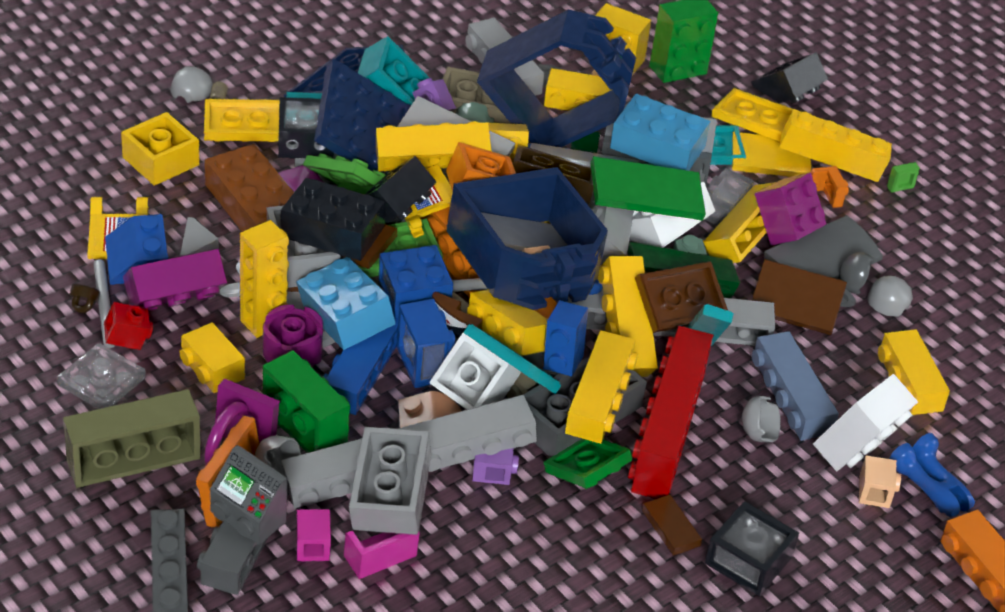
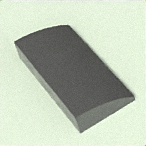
M847 215L824 225L799 240L782 243L766 250L764 260L839 279L840 267L851 254L857 252L867 253L875 258V262L872 264L882 260L883 255L865 230Z

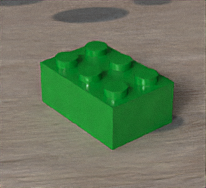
M679 0L659 4L649 66L662 83L707 74L719 13L708 0Z
M292 350L263 365L262 394L280 401L277 424L291 438H294L306 453L348 442L350 411L348 400L343 395H339L330 386L326 378L318 375L306 359H302Z

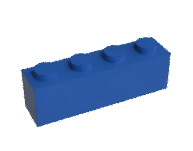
M399 318L394 319L395 325L343 350L341 355L337 354L333 360L330 373L323 375L330 386L339 395H343L348 400L350 414L356 415L396 349Z

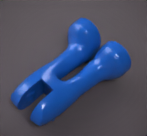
M933 433L923 435L916 441L913 447L909 443H904L897 447L889 457L891 460H896V471L907 476L919 486L934 502L935 507L938 508L940 513L953 517L957 516L960 510L965 512L975 505V500L967 487L947 471L936 458L939 441Z

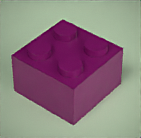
M811 172L784 178L754 193L770 245L799 240L827 224Z

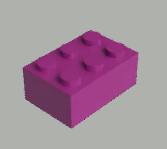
M219 249L134 266L123 276L129 304L148 309V312L157 310V307L163 303H168L169 307L185 304L186 300L195 296L197 301L215 297L214 294L220 293L219 289L227 284Z

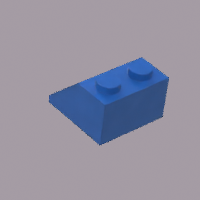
M162 214L133 216L105 236L110 285L124 284L123 276L131 267L168 259Z

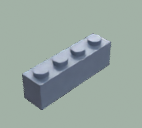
M790 331L757 337L755 350L752 351V361L761 371L766 386L772 390L778 407L782 408L787 416L790 428L795 430L800 441L820 437L837 421L839 413Z

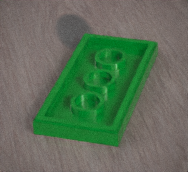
M593 156L590 162L595 205L702 221L706 215L699 172Z

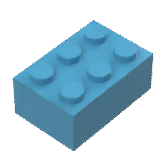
M635 94L614 122L610 148L656 166L689 171L706 146L711 121L679 110L671 105L652 100L649 97Z
M348 257L338 259L332 264L318 271L311 272L306 277L296 281L303 307L311 308L320 315L323 321V329L343 350L396 324L388 295Z

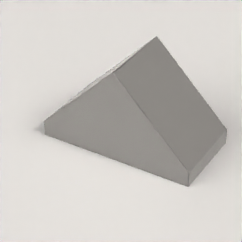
M188 217L180 257L219 249V238L195 218Z

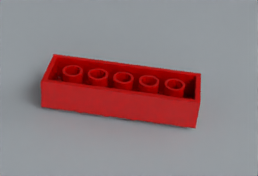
M678 326L675 337L669 336L665 351L666 354H669V357L663 356L659 373L663 376L656 377L652 394H656V398L651 396L649 398L646 415H650V417L643 418L639 436H642L643 439H636L632 454L633 458H637V461H632L628 479L633 480L632 493L654 499L670 495L705 376L713 334Z

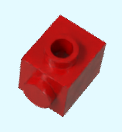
M113 302L104 321L106 344L141 350L145 339H150L153 331V323L149 321L148 309Z

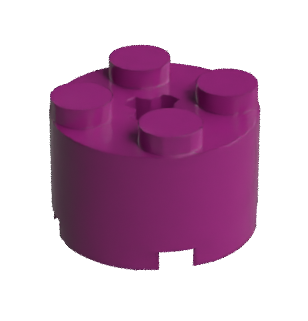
M283 305L271 310L263 324V356L267 362L294 350L302 359H306L311 367L320 363L323 353V321L320 315L313 309L305 306L304 310L295 309V305Z

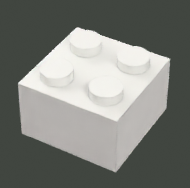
M462 333L429 383L469 410L502 401L521 372Z

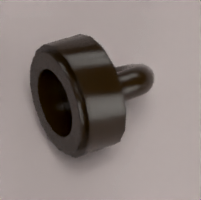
M80 284L71 285L69 296L73 297L71 305L74 311L78 313L90 311L94 302L98 303L100 290ZM84 300L86 301V304L84 306H80L79 301Z

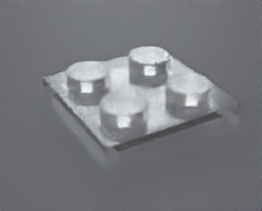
M98 343L59 374L57 382L58 386L97 409L113 406L146 378V372L144 368Z

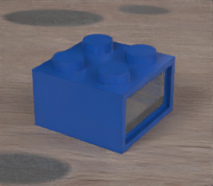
M436 245L380 253L378 280L382 290L389 297L394 319L399 318V305L432 299L434 292L452 298L453 282Z
M434 299L399 305L397 350L414 388L430 386L429 382L456 344L453 331L448 330L446 326L445 314L442 310L438 309Z

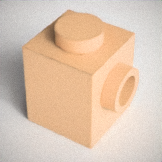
M865 456L859 476V503L890 508L894 493L899 492L901 484V474L896 473V460Z

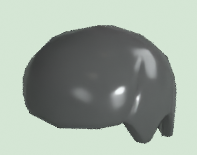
M857 252L851 254L840 267L839 279L847 282L846 288L850 293H861L860 289L868 278L870 265L875 262V258L867 253Z

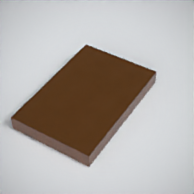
M765 259L752 301L774 303L775 320L832 336L847 282Z
M711 261L639 274L635 277L653 333L676 329L678 326H688L706 304L728 310Z

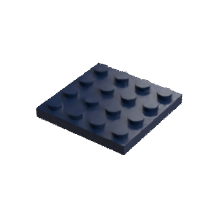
M333 58L326 66L314 141L351 162L353 159H358L369 165L367 169L370 171H378L376 128H383L388 125L397 127L411 105ZM379 171V172H381V173H383V174L386 175V174H388L390 171Z

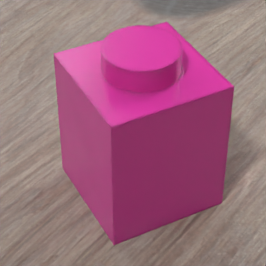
M330 509L297 510V561H330Z

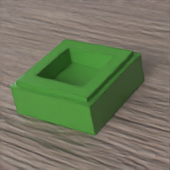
M916 162L892 166L887 188L891 192L914 188L920 167Z

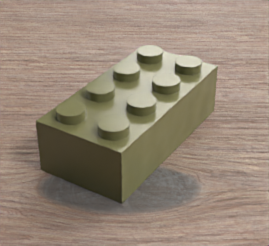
M189 389L63 417L66 460L76 488L201 459L200 415Z

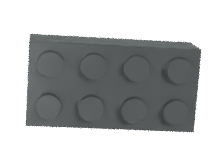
M590 356L580 362L572 377L564 374H558L553 377L561 385L556 394L542 385L523 394L536 420L537 442L534 443L550 457L582 439L565 434L568 411ZM628 370V373H631L627 390L620 391L623 394L619 412L613 410L612 414L616 415L614 424L643 405L647 381L633 370Z

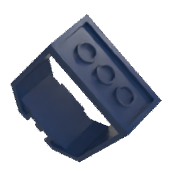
M568 9L487 50L477 83L511 124H526L529 131L528 143L563 147L611 125L617 120L625 107L636 57L629 48L625 49L626 42L621 36L612 40L606 37V34L614 29L606 18ZM559 46L580 50L589 59V63L611 91L553 118L514 69Z
M558 167L454 183L446 231L493 297L532 310L546 308L547 302L545 298L552 297L556 303L559 300L567 302L568 297L572 302L587 299L599 275L608 230ZM482 213L536 222L549 221L568 246L542 250V253L528 254L506 247Z

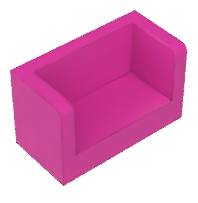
M349 531L345 535L344 557L359 579L417 556L420 531L418 535L383 532L363 541H359L355 533Z

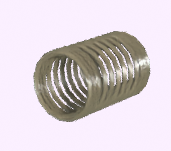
M215 82L209 99H226L227 85L223 82Z

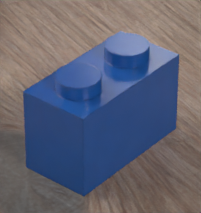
M559 300L547 320L543 369L573 376L584 356L588 316L587 307Z

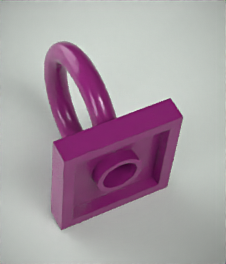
M224 379L218 385L216 418L205 447V466L212 459L215 450L219 448L222 437H228L231 428L237 425L243 415L255 418L259 444L269 436H276L280 401Z

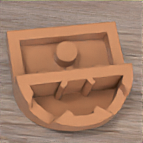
M429 391L398 400L400 428L461 412L460 407L453 399L437 391Z

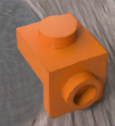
M837 166L813 168L811 175L816 184L817 191H824L832 208L843 207L849 187Z

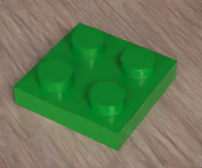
M581 439L544 461L546 473L587 489L597 485L598 481L611 473L619 471L622 466L632 461L630 449L612 442L602 440L600 444Z

